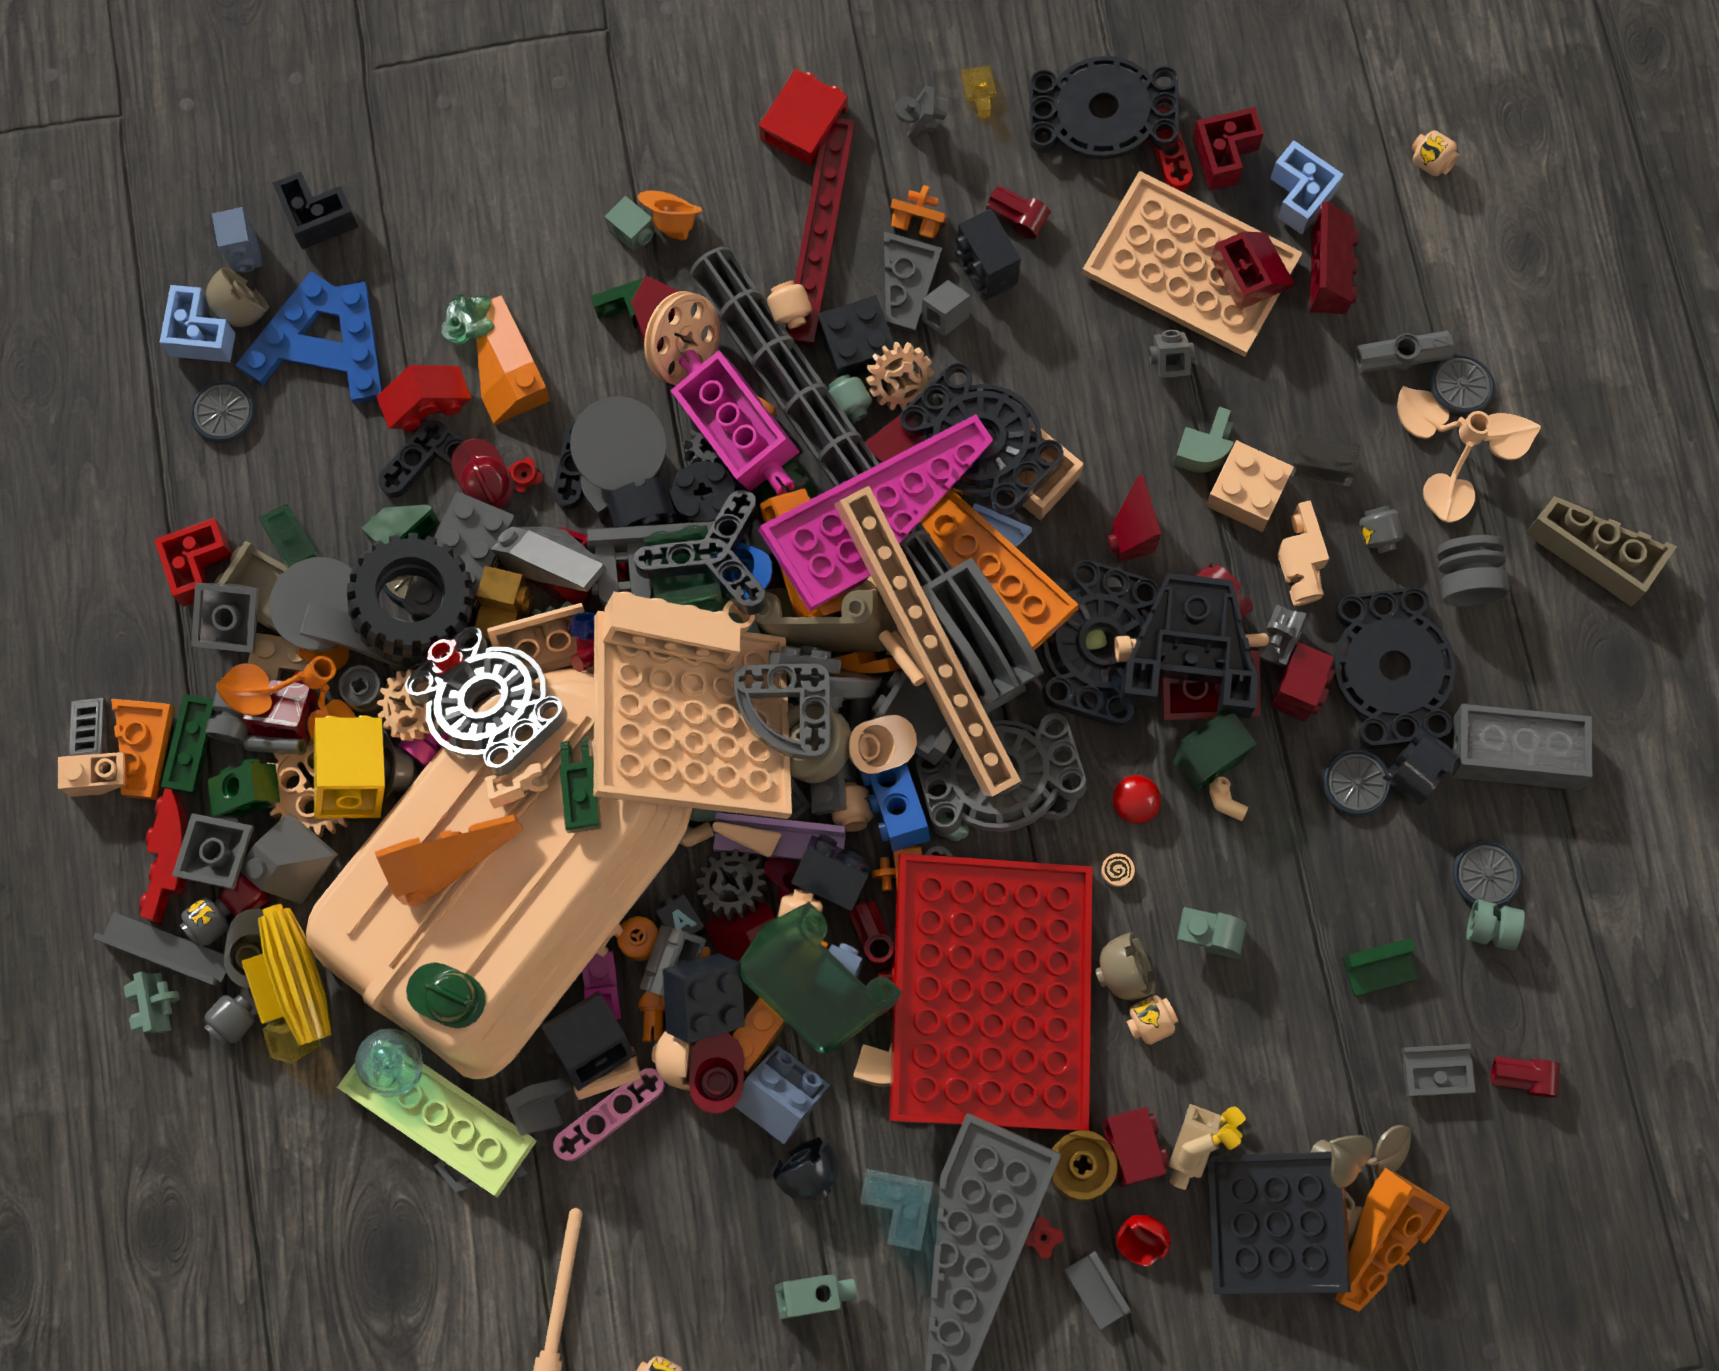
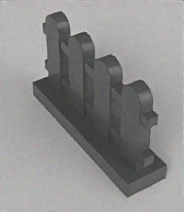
M714 521L588 529V551L607 568L598 578V583L593 584L592 595L599 594V600L603 606L607 605L614 591L631 592L635 596L651 599V591L663 590L665 599L675 603L682 599L683 588H696V594L700 599H712L715 595L716 585L708 573L694 574V577L686 578L673 576L657 580L645 579L640 577L636 571L634 554L644 546L704 540ZM716 552L711 553V558L715 555ZM696 553L697 561H700V553ZM678 554L674 557L673 561L681 564L680 559H690V556ZM663 557V564H668L667 558ZM647 559L646 566H649L648 561H653V559ZM617 563L629 564L630 581L618 582Z

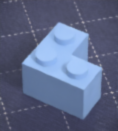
M1293 140L1276 161L1270 178L1290 192L1283 201L1277 218L1300 234H1303L1316 218L1322 201L1329 202L1337 192L1344 174Z
M170 285L160 344L171 357L230 362L235 332L226 319L208 318L210 307L207 304L206 295L201 288Z

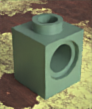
M626 195L605 216L608 230L634 252L641 245L645 246L649 243L654 235L655 229L652 217Z

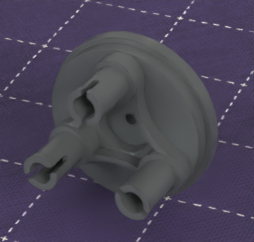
M612 396L592 403L579 415L572 429L570 447L573 461L581 475L594 486L613 492L619 487L635 482L636 487L646 484L644 479L653 478L664 460L666 437L659 418L648 406L629 397Z
M313 557L299 561L284 571L272 589L269 603L270 616L279 634L291 645L306 651L320 652L339 647V645L334 643L328 645L302 636L299 632L307 606L310 603L348 613L347 584L350 583V572L352 569L336 559Z
M840 669V673L829 672L831 708L838 712L839 707H842V702L850 699L849 727L853 729V727L866 722L868 719L869 702L873 701V696L878 693V688L882 686V675L878 673H858ZM796 673L797 688H802L801 681H810L812 687H818L819 681H824V679L819 678L817 673L812 674V679L801 680V673ZM787 674L788 685H790L792 678ZM795 697L797 704H800V697Z

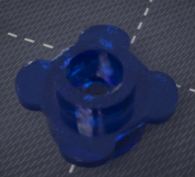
M582 612L574 615L571 618L572 623L569 624V629L572 630L571 636L578 637L579 639L593 638L594 617L596 614L593 612Z

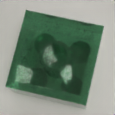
M1234 712L1227 717L1223 714L1218 715L1207 724L1208 728L1200 735L1196 731L1191 733L1180 742L1181 746L1177 748L1178 753L1173 763L1195 793L1212 783L1215 778L1221 777L1248 759L1257 744Z

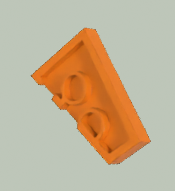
M111 699L112 709L116 713L115 737L118 738L119 752L125 753V785L120 787L121 795L130 798L157 800L175 707L166 703Z

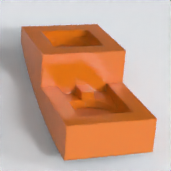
M860 651L834 657L841 660V669L852 672L883 673L902 669L893 657L876 661L874 652Z

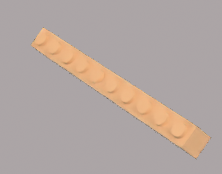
M870 486L834 503L920 672L926 678L925 682L983 794L993 797L1017 784L1021 780Z

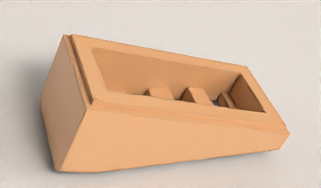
M714 822L712 826L714 832L769 859L773 858L783 837L778 832L724 822Z

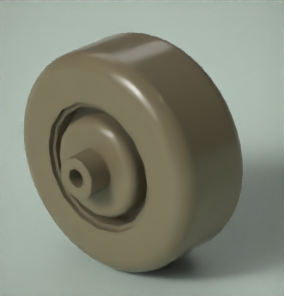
M797 704L788 710L787 716L789 720V739L800 741V704ZM812 704L806 710V715L813 720L820 719L825 713V709L820 704ZM831 708V746L827 756L820 760H803L790 757V775L806 783H819L830 779L842 769L849 757L848 744L851 731L847 721L839 712ZM812 728L813 740L810 743H806V745H811L812 750L817 751L819 745L825 743L819 740L818 728Z

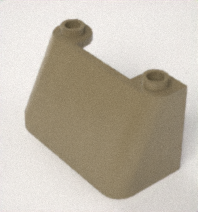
M787 588L765 589L766 605L760 613L755 614L754 619L766 635L786 637V646L801 648L802 645H812L831 652H879L887 650L879 640V635L885 630H889L891 633L895 630L897 631V626L877 588L848 593L842 601V617H796Z

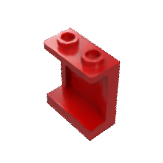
M795 69L759 124L760 140L812 167L818 158L817 149L840 113L845 114L848 110V96L839 87L828 86L822 83L814 74L810 72L803 73Z

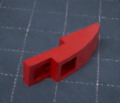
M166 788L163 797L160 796L156 802L155 814L157 817L154 827H151L146 835L145 843L148 846L146 851L158 858L157 861L151 864L149 888L147 893L145 892L142 895L139 903L140 917L161 925L171 893L184 896L187 883L186 879L173 877L172 874L188 827V821L181 797L171 789Z

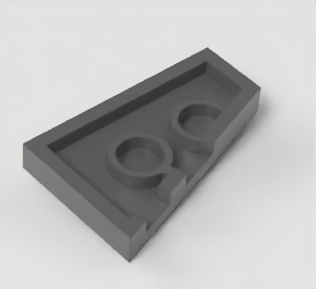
M884 231L886 322L888 327L915 334L922 315V299L929 294L942 255V248Z

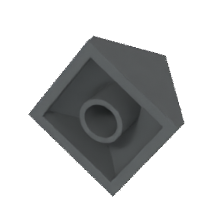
M195 583L191 647L255 653L259 589L241 584Z

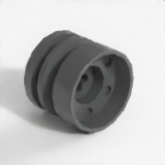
M1493 535L1465 536L1448 540L1436 548L1437 558L1440 560L1438 569L1440 572L1448 574L1440 580L1444 604L1457 607L1486 605L1505 599L1511 594L1508 572L1499 568L1506 563V556L1502 553L1505 550L1503 538Z

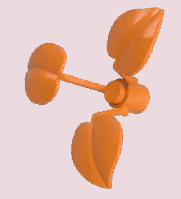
M342 646L320 652L306 651L296 647L299 657L310 663L303 671L274 687H269V677L263 669L257 665L247 663L230 669L216 684L221 699L234 711L247 716H258L267 712L272 705L269 694L275 693L299 680H303L304 684L311 689H320L318 700L320 710L312 712L307 721V729L313 741L315 718H324L326 716L356 718L352 709L341 700H332L325 705L326 692L329 690L327 682L335 675L336 670L341 669L346 664L349 657V649Z

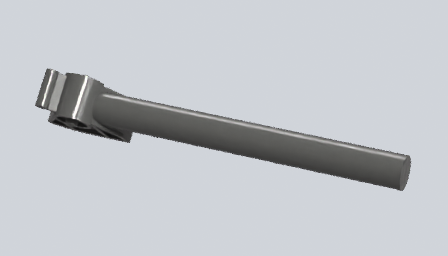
M718 247L701 256L692 266L690 277L703 296L714 305L719 319L835 487L879 465V462L867 447L861 435L853 427L830 394L826 385L823 384L797 347L794 339L788 334L783 325L775 323L763 295L739 264L731 249L728 247ZM919 522L899 545L986 714H989L1026 691L1024 684L1041 675L1043 668L1019 624L972 557L952 568L931 538L929 532Z

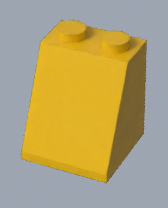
M326 716L324 718H315L314 819L380 818L385 788L382 718H372L370 716H359L357 718Z

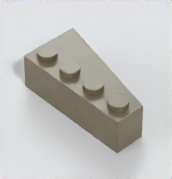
M1556 496L1550 500L1526 532V535L1631 607L1646 593L1677 548V546L1668 542L1662 544L1651 539V535L1639 531L1635 533L1620 527L1621 523L1610 518L1606 521L1593 516L1592 511Z

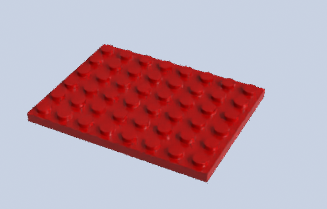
M905 853L898 855L889 1122L962 1125L966 1114L970 1113L1003 1128L1089 1131L1092 867Z

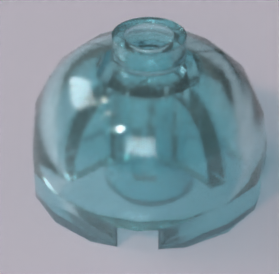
M380 1029L369 1034L360 1044L355 1055V1069L361 1083L377 1095L398 1097L410 1091L419 1082L422 1075L424 1053L420 1044L408 1033L397 1029Z

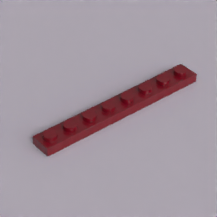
M837 118L819 147L794 280L795 284H800L805 288L812 306V312L804 317L805 324L793 329H789L786 324L785 328L798 345L815 347L818 313H821L855 130V120Z

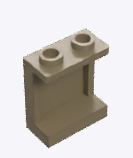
M245 541L242 547H238L233 552L230 559L231 564L225 573H221L216 578L214 583L241 584L258 588L257 623L280 635L272 622L269 603L276 581L289 567L262 553L251 543Z

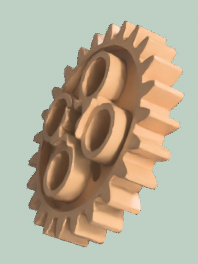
M312 738L303 755L273 753L278 759L275 765L280 796L279 803L269 806L275 807L270 812L274 819L281 817L280 820H282L287 814L291 813L311 831L314 829L319 837H323L324 828L335 834V824L340 823L345 828L348 827L345 818L314 819V812L305 814L304 808L306 804L314 801V789L298 765L304 763L309 773L314 777V741ZM292 776H299V784L292 789H287L288 779Z

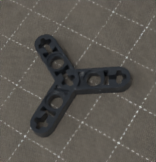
M747 490L733 492L726 500L704 540L649 545L638 549L634 554V563L639 576L645 579L708 573L742 613L747 615L760 613L766 605L765 590L734 554L756 516L755 496ZM737 506H738V507H741V509H740V511H739V513H738V514H739V518L737 517ZM725 526H734L737 529L734 534L728 536L722 535L719 532ZM717 552V558H711V553ZM696 553H700V561H697ZM678 554L690 556L689 561L683 564H677L673 559ZM663 557L667 558L668 564H663ZM653 559L652 565L646 566V560ZM731 571L741 574V577L734 582L726 581L723 578L726 573ZM744 588H746V592L750 597H756L755 601L751 599L745 600Z

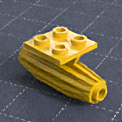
M277 904L263 909L264 916L258 918L263 954L241 961L261 1024L284 1017L299 1046L332 1035L326 994L311 948L307 945L306 937L291 908L283 909L282 904Z

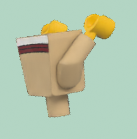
M1189 1105L1169 1162V1166L1174 1169L1170 1180L1172 1185L1188 1190L1193 1176L1201 1178L1210 1152L1218 1149L1219 1143L1222 1142L1229 1150H1232L1241 1143L1240 1138L1243 1135L1237 1127L1246 1120V1117L1239 1108L1230 1107L1222 1115L1195 1105Z

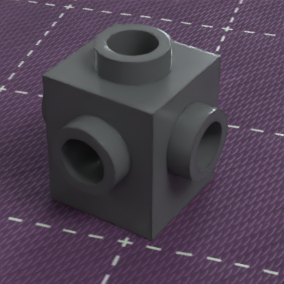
M1167 330L1162 334L1154 335V346H1149L1150 365H1155L1159 377L1191 375V361L1195 360V350L1193 342L1189 343L1185 332Z

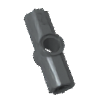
M1448 331L1417 336L1404 333L1393 340L1357 345L1355 348V360L1360 373L1392 368L1405 371L1416 364L1452 359L1454 356V343L1452 335ZM1404 348L1408 350L1411 355H1402L1398 349Z

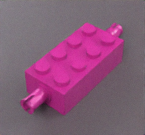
M695 350L685 351L691 362L686 360L683 355L679 357L678 362L688 373V376L670 391L736 480L750 492L766 479L775 489L778 496L788 493L782 483L792 491L795 483L790 479L782 466L798 454L799 450L736 367L719 350L704 363L698 357Z

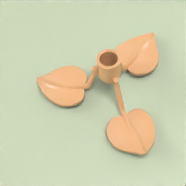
M1403 386L1398 396V415L1402 425L1410 434L1418 438L1428 439L1433 436L1436 429L1440 432H1445L1460 427L1459 436L1461 441L1466 444V447L1451 477L1442 473L1435 474L1427 480L1423 488V496L1427 506L1441 521L1446 523L1461 520L1468 514L1475 502L1473 485L1467 480L1457 479L1472 447L1479 444L1482 440L1489 441V449L1495 456L1504 460H1516L1529 450L1541 428L1537 423L1520 416L1506 413H1495L1488 416L1481 411L1472 412L1466 420L1460 417L1458 421L1444 425L1449 418V410L1442 407L1436 401L1432 392Z

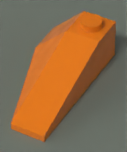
M1385 1168L1374 1182V1186L1366 1198L1349 1253L1351 1292L1337 1293L1335 1300L1360 1312L1387 1283V1274L1397 1264L1404 1266L1410 1259L1407 1253L1419 1241L1424 1244L1427 1242L1450 1207L1406 1178Z

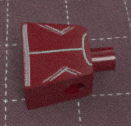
M272 680L269 682V687H274L283 681ZM299 680L275 693L269 694L272 705L267 712L258 716L244 715L243 721L254 736L304 739L308 746L311 737L307 729V721L310 714L320 710L318 706V698L313 689L307 687L303 680Z

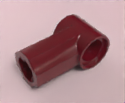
M1000 185L994 189L986 205V211L992 209L997 217L1011 223L1015 231L1028 239H1035L1051 214L1049 207L1042 201L1035 198L1026 200Z
M875 901L856 905L848 913L868 962L871 966L878 969L889 967L895 960V949ZM882 944L889 948L888 954L883 958L872 956L871 951L876 945Z
M1496 1056L1491 1066V1085L1527 1091V1094L1533 1096L1557 1098L1561 1063L1542 1059L1525 1061Z

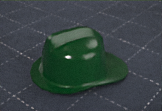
M437 962L424 964L417 968L410 976L406 987L407 1000L412 1009L422 1016L451 1028H464L475 1023L482 1015L486 1004L485 991L476 979L446 964Z

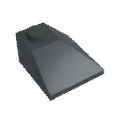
M192 813L172 876L234 890L254 827L252 825Z
M289 813L253 845L243 861L240 872L260 890L299 904H304L338 854L294 815Z

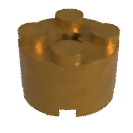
M1085 1130L1075 1131L1062 1137L1052 1148V1150L1062 1155L1050 1183L1063 1197L1078 1202L1089 1201L1106 1192L1114 1182L1117 1173V1158L1109 1143L1099 1134ZM1081 1157L1085 1159V1164L1090 1166V1170H1086L1082 1175L1078 1174V1168L1073 1167V1163L1078 1162Z

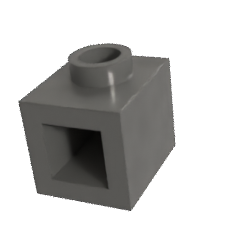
M949 280L922 299V321L943 336H946L970 317V295L963 288H959Z

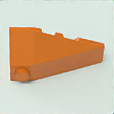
M502 295L473 307L481 398L494 426L551 401L542 377Z
M513 814L473 824L468 828L469 832L466 833L459 831L451 832V830L439 832V837L436 840L421 843L419 837L409 839L375 851V855L394 897L404 906H418L427 902L428 897L441 892L524 830L522 823Z

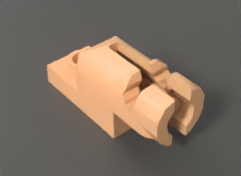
M1311 500L1298 503L1293 513L1294 515L1291 516L1293 529L1296 534L1300 533V535L1283 539L1278 551V558L1284 573L1285 582L1288 584L1294 583L1289 591L1294 606L1315 602L1324 595L1319 569L1325 567L1329 556Z

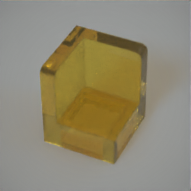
M284 1017L263 1028L270 1058L292 1064L321 1045L319 1039L299 1046Z

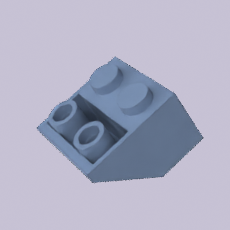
M777 1045L743 1083L741 1098L735 1107L785 1144L800 1127L827 1091L830 1084Z

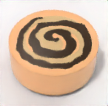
M1124 854L1110 855L1105 859L1101 868L1103 880L1108 885L1116 888L1126 886L1132 880L1135 872L1132 860Z

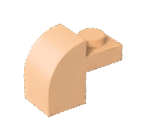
M892 1043L889 1052L863 1044L853 1075L854 1080L878 1087L890 1086Z

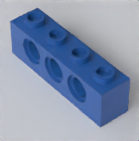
M904 763L901 766L873 774L860 771L864 787L870 785L873 792L872 795H868L873 814L880 813L882 822L877 823L882 841H889L892 852L930 841L928 825L907 764ZM886 782H893V783H895V784H894L893 786H891V787H883V786H881L882 784H884V783H886ZM896 809L904 810L900 815L891 814Z

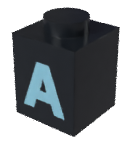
M676 894L672 895L660 903L661 908L656 912L664 926L679 929L699 937L707 932L684 894L680 897H677Z

